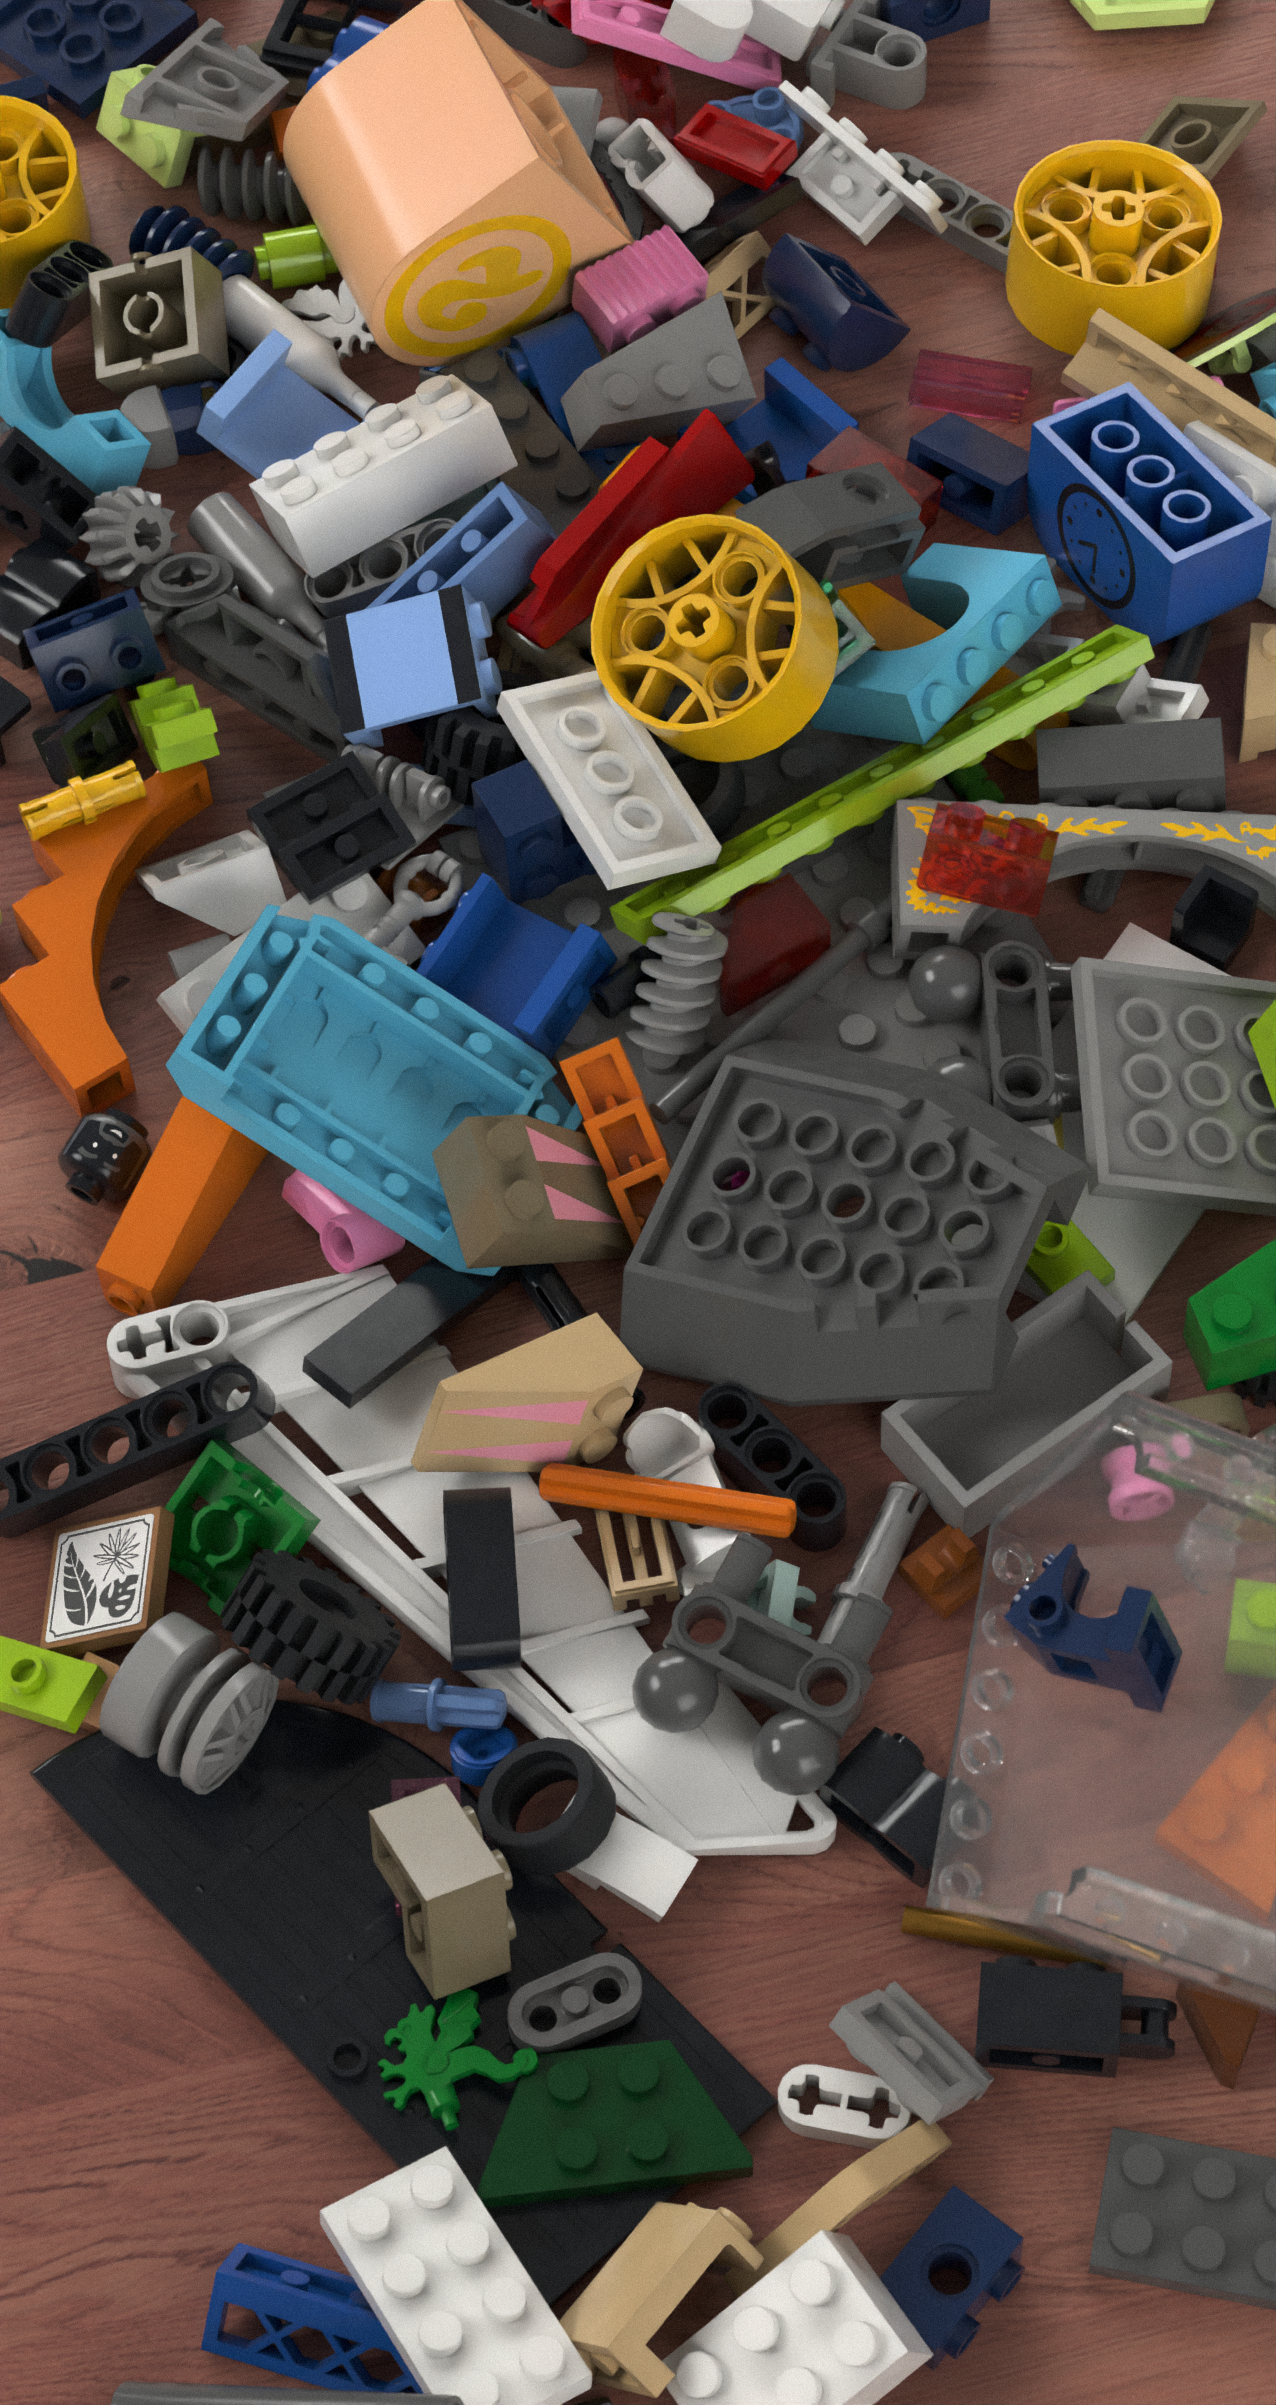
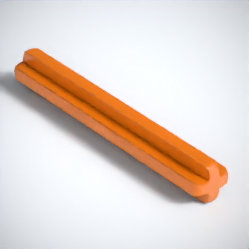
M554 1462L547 1464L542 1469L539 1479V1495L543 1500L778 1538L789 1537L796 1524V1503L787 1498Z

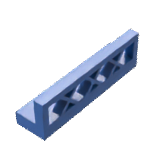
M238 2242L217 2269L201 2350L331 2390L424 2394L353 2277ZM229 2303L254 2310L267 2333L254 2340L224 2332ZM280 2319L287 2320V2322L282 2324ZM304 2326L322 2331L335 2353L321 2361L305 2357L289 2334ZM348 2339L355 2341V2343L350 2344ZM275 2343L276 2347H272L269 2345ZM373 2347L391 2352L404 2374L390 2382L373 2378L358 2355ZM343 2364L346 2369L337 2366ZM410 2385H412V2387L414 2388V2390L409 2389V2388H407V2387L410 2386Z

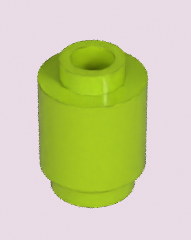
M316 224L263 233L264 245L254 247L260 281L270 279L273 290L326 281L327 274L339 272L319 230H317Z

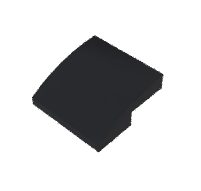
M353 751L348 752L246 810L247 819L262 842L269 847L272 857L309 905L416 846L415 838L384 791L379 793Z

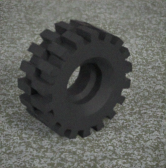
M265 1549L262 1553L258 1552L221 1610L220 1616L224 1618L221 1623L224 1629L233 1632L231 1639L238 1647H246L250 1650L247 1656L257 1664H267L272 1668L271 1674L283 1681L286 1677L294 1681L296 1689L307 1694L311 1690L316 1691L322 1700L332 1703L336 1698L343 1705H352L354 1701L359 1704L363 1702L401 1643L399 1641L401 1639L400 1631L393 1628L396 1624L390 1615L379 1612L382 1606L373 1598L363 1597L360 1594L362 1589L351 1581L346 1584L338 1579V1573L327 1567L324 1570L315 1567L313 1560L303 1556L296 1560L288 1551L279 1550L276 1554L271 1549Z

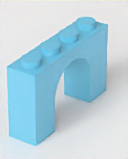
M933 543L908 568L907 572L903 573L900 577L911 608L940 627L948 630L925 643L901 650L876 651L838 646L839 654L833 682L820 708L810 719L814 729L925 745L1062 606L1046 556L1042 554Z

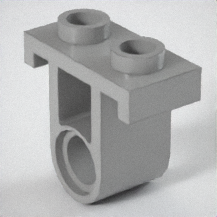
M853 0L847 10H841L825 43L822 46H815L807 61L805 73L810 78V88L830 108L835 103V89L885 108L894 110L908 109L917 105L924 98L926 92V44L920 36L913 32L881 21L880 0Z

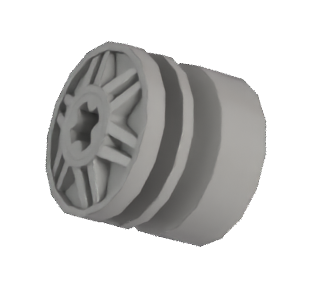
M171 1612L155 1622L140 1637L125 1657L105 1696L101 1708L99 1726L104 1736L138 1757L149 1758L159 1752L157 1762L160 1771L168 1776H180L182 1784L196 1794H208L219 1787L237 1769L253 1747L275 1703L279 1680L271 1674L272 1669L263 1663L250 1662L248 1654L240 1649L230 1648L220 1654L221 1644L218 1635L182 1613Z

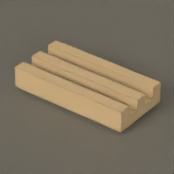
M594 1509L614 1611L627 1609L626 1601L639 1599L640 1607L653 1605V1596L665 1594L667 1602L680 1600L679 1586L664 1519L649 1517L661 1576L649 1578L636 1515L621 1513L635 1578L633 1581L623 1582L609 1511Z

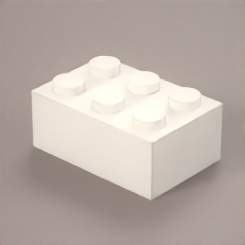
M822 2229L662 2362L675 2374L666 2387L678 2405H874L934 2354L850 2236Z

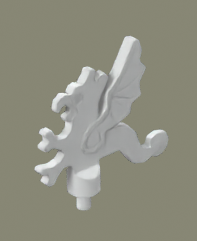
M344 279L339 285V299L330 289L322 290L318 285L308 291L298 289L293 298L284 300L281 305L294 315H303L318 320H304L303 322L332 345H334L335 341L342 340V345L337 350L340 361L343 360L344 356L353 357L351 348L356 338L360 339L361 350L364 353L369 352L370 345L377 344L372 334L366 333L367 324Z

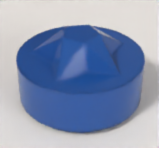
M503 1725L497 1730L462 1728L453 1736L450 1742L453 1773L464 1783L473 1786H483L489 1773L503 1757L518 1748L515 1734Z

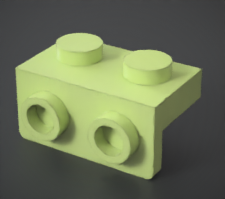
M141 64L135 68L111 72L96 130L165 189L182 185L194 140L196 137L206 136V134L130 119L121 115L125 95L155 69L156 66Z

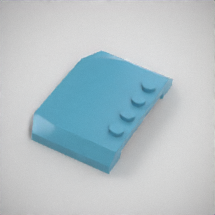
M267 904L166 1063L167 1069L183 1096L453 1270L494 1276L501 1267L467 1269L432 1152L466 1117L523 1114L576 1131L583 1118L577 1103L572 1107L552 1081L558 1072L545 1055L338 920L313 914L309 921L276 915L281 907Z

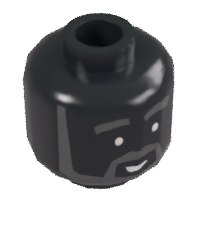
M107 1107L103 1113L90 1112L84 1115L58 1155L59 1166L69 1178L65 1185L68 1191L91 1205H98L101 1199L116 1202L125 1200L134 1190L152 1156L151 1146L146 1141L149 1135L147 1129L133 1117L114 1108Z

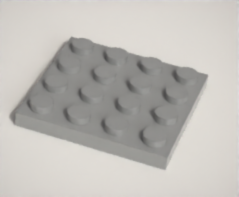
M1079 957L1070 971L1086 1164L1091 1169L1088 1178L1089 1195L1276 1216V1109L1248 1035L1250 1028L1276 999V982Z

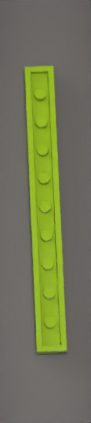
M1118 624L1110 627L958 712L925 745L905 742L722 844L715 864L667 875L611 906L609 910L617 929L645 945L650 936H667V931L652 923V917L655 913L671 912L694 917L700 913H710L721 909L729 903L730 896L751 884H761L776 878L782 872L783 866L803 855H812L824 851L833 844L835 837L854 826H864L879 820L885 814V809L894 805L897 799L916 797L927 793L935 786L936 780L956 769H965L984 760L986 752L1005 741L1018 740L1030 735L1036 729L1037 723L1055 713L1067 712L1078 708L1086 701L1087 695L1101 687L1121 683L1131 678L1136 672L1135 668L1155 658L1149 637Z

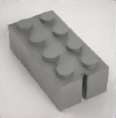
M1086 1270L1011 1322L1019 1339L994 1395L912 1400L900 1399L881 1413V1449L909 1482L918 1488L917 1491L919 1493L924 1492L927 1495L929 1505L947 1525L950 1524L954 1529L959 1527L970 1538L1121 1431L1120 1425L1127 1416L1140 1409L1158 1405L1167 1399L1173 1361L1135 1320L1124 1327L1126 1310L1089 1270ZM1122 1347L1121 1357H1120V1356L1116 1353V1351Z

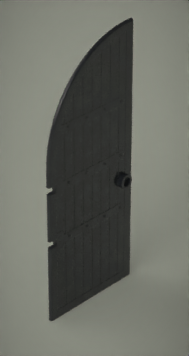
M275 1700L268 1720L251 1750L237 1769L219 1787L208 1794H196L182 1784L180 1776L172 1777L160 1771L157 1762L159 1752L149 1758L138 1757L104 1736L101 1729L72 1743L30 1772L35 1782L399 2169L446 2146L478 2195L477 2188L521 2075L515 2081L497 2083L486 2076L473 2073L453 2082L461 2108L456 2113L459 2126L454 2130L448 2131L445 2129L442 2119L438 2120L432 2117L425 2096L420 2091L411 2094L405 2109L402 2111L395 2110L393 2106L395 2101L387 2102L383 2095L384 2092L396 2090L405 2083V2079L392 2078L384 2082L380 2075L384 2070L378 2066L379 2061L382 2059H386L395 2066L404 2063L407 2058L406 2053L402 2054L398 2050L402 2041L396 2040L392 2043L391 2047H387L384 2035L389 2029L397 2028L398 2021L408 2017L410 2005L416 2003L420 2012H423L428 2005H432L435 2008L437 2015L434 2023L433 2037L435 2042L437 2041L441 2033L437 2020L447 2002L448 1995L434 2000L406 1955L402 1905L373 1861L369 1811L446 1783L460 1806L469 1805L478 1818V1798L460 1780L431 1756L381 1727L335 1710L285 1700ZM482 1829L483 1841L490 1851L496 1850L486 1839L487 1837ZM509 1863L513 1888L506 1891V1904L512 1914L516 1927V1938L509 1941L511 1971L468 1987V1989L477 1992L479 1996L476 2011L482 2020V2023L473 2030L475 2040L468 2046L476 2045L486 2049L498 2061L506 2065L513 2063V2055L520 2050L513 2042L508 2029V2006L513 1995L522 1986L599 1954L592 1946L608 1932V1929L554 1874L548 1876L525 1874ZM622 1943L609 1953H616L626 1957L639 1970L642 1978V2003L636 2016L627 2024L566 2051L670 2040L740 2139L778 2104V2100ZM606 1988L598 1991L594 1997L603 2004H611L617 2001L620 1996L615 1990ZM539 2016L530 2025L537 2031L546 2032L554 2028L556 2023L550 2017ZM689 2184L486 2209L544 2300L552 2308L623 2244L657 2201L669 2203Z

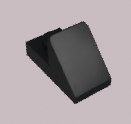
M115 693L105 695L39 727L32 733L33 740L52 781L55 784H59L61 789L68 786L67 780L76 776H80L84 780L113 769L139 747Z

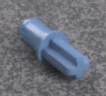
M435 1678L431 1684L386 1681V1679H378L371 1691L370 1713L372 1719L378 1723L387 1721L426 1724L432 1732H441L445 1726L497 1730L501 1728L507 1717L506 1694L499 1689L448 1686L446 1679Z

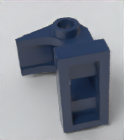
M1068 1543L1058 1556L1053 1553L1048 1554L1042 1562V1567L1045 1569L1035 1582L1024 1585L1017 1592L1011 1603L1010 1610L1004 1616L1019 1646L1052 1675L1127 1692L1135 1707L1161 1713L1183 1651L1154 1593L1126 1586L1116 1614L1105 1618L1087 1617L1078 1612L1091 1575L1088 1569L1083 1567L1077 1555L1078 1550L1076 1546Z

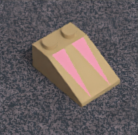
M597 1312L440 1381L415 1448L411 1464L418 1472H541L547 1464L552 1462L573 1466L583 1461L588 1464L595 1463L608 1455L617 1443L616 1435L625 1413L633 1404L634 1399L632 1396L643 1368Z

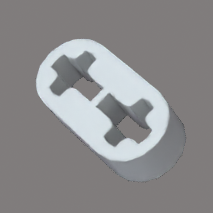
M803 2064L791 2069L782 2078L778 2087V2112L782 2122L792 2132L805 2137L875 2149L908 2128L911 2124V2112L902 2106L896 2093L879 2076L816 2064ZM806 2086H815L819 2088L820 2100L838 2104L840 2107L819 2104L815 2106L813 2115H804L800 2113L799 2101L791 2098V2096H803ZM876 2099H884L889 2101V2113L899 2117L886 2118L883 2128H873L870 2126V2118L867 2113L850 2110L849 2107L870 2110L874 2107Z

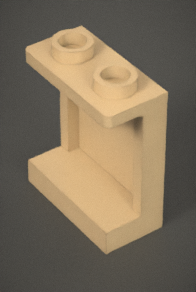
M658 2201L654 2204L559 2321L591 2371L592 2380L596 2384L657 2398L675 2374L646 2346L647 2342L710 2264L756 2271L765 2260L748 2242L752 2238L753 2233L743 2220L724 2207H719L717 2210L706 2209L691 2202L686 2206Z

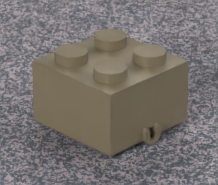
M189 246L156 256L149 252H136L130 256V263L88 274L96 380L120 398L125 400L132 392L156 385L161 391L173 384L184 386L230 377L222 272L194 248ZM139 260H145V264H140Z

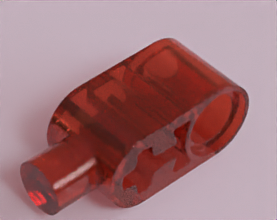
M614 47L612 53L614 92L622 119L630 125L637 118L649 120L675 147L674 138L677 135L676 93L667 64Z

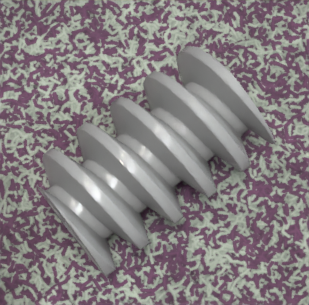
M671 912L655 913L652 917V923L667 931V936H650L647 939L646 946L650 950L662 955V958L644 960L640 969L651 977L656 978V983H639L635 990L639 997L651 1002L650 1006H633L630 1011L631 1018L645 1025V1029H632L625 1033L637 1045L655 1052L673 1055L694 1053L702 1049L705 1043L706 1036L702 1028L708 1025L712 1015L707 1005L713 1003L717 994L713 981L718 980L722 973L723 966L718 958L725 955L728 949V941L721 932L701 919Z

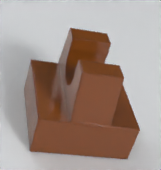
M948 1524L899 1563V1575L944 1620L993 1581V1568L980 1556L976 1545L959 1527L954 1529Z

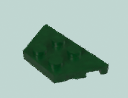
M661 2040L539 2054V2065L536 2070L529 2075L522 2074L477 2190L478 2197L485 2208L753 2177V2160L749 2151L671 2041Z

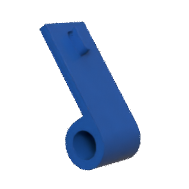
M573 311L512 336L510 339L511 349L505 351V360L519 382H525L531 390L539 389L553 422L576 449L560 399L583 371L602 361V358L584 320L578 312ZM638 441L578 453L599 479L604 482L632 449L639 446L640 443ZM605 460H607L608 462H614V463H613V464H607V463L605 462Z

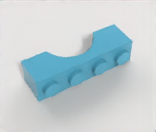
M11 308L0 309V416L12 428L16 426L98 496L103 492L118 490V487L136 486L151 443L118 409L74 415L61 398L55 383L52 369V345L47 348H37L15 338L4 325Z

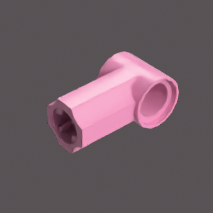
M296 1169L290 1177L285 1179L282 1197L320 1234L321 1248L326 1260L339 1273H351L402 1251L405 1245V1238L303 1172Z

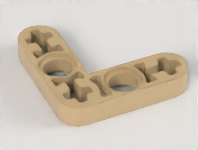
M920 2119L842 2170L760 2242L755 2249L765 2260L756 2271L732 2267L722 2277L736 2297L739 2298L820 2230L837 2232L856 2214L914 2177L948 2149L952 2144L951 2140L936 2122L928 2125L923 2119Z

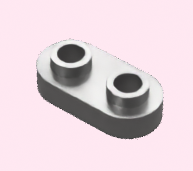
M599 1953L522 1986L513 1995L508 2006V2029L513 2042L519 2049L532 2048L537 2052V2055L564 2052L627 2024L636 2016L642 2003V1978L640 1972L629 1959L622 1955ZM609 1988L615 1990L620 1997L614 2003L603 2004L594 1996L598 1991ZM539 2016L550 2017L556 2023L554 2028L546 2032L537 2031L530 2024Z

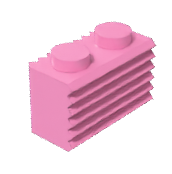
M664 225L660 231L655 230L651 235H645L641 241L636 240L631 246L626 245L622 251L617 250L613 256L607 255L603 261L598 260L594 266L589 265L584 271L579 270L574 276L572 306L574 311H578L582 319L585 320L587 327L592 329L593 334L598 336L600 343L605 345L607 352H612L625 344L633 343L655 330L658 326L705 301L709 274L671 227Z

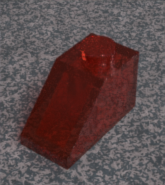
M790 873L772 883L766 882L755 886L742 900L737 902L728 937V949L723 957V969L719 977L720 1009L727 1017L791 982L831 947V924Z

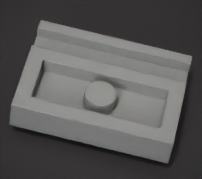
M896 1981L890 1983L883 1992L877 1989L843 2005L829 2024V2027L846 2043L851 2055L862 2064L869 2066L896 2093L902 2106L911 2113L920 2116L928 2125L965 2107L971 2098L974 2101L980 2099L994 2080Z

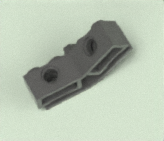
M882 462L787 483L781 487L774 488L735 511L737 519L757 526L776 541L816 580L824 593L906 573L926 529L918 519L922 508ZM700 568L691 571L674 584L675 590L698 576L701 571ZM758 577L748 580L743 585L740 596L749 594L755 588Z

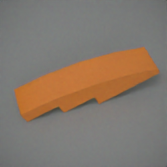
M617 1036L564 1059L559 1064L583 1116L584 1121L582 1123L608 1179V1188L635 1247L674 1164L656 1121L649 1110L648 1102L620 1037Z

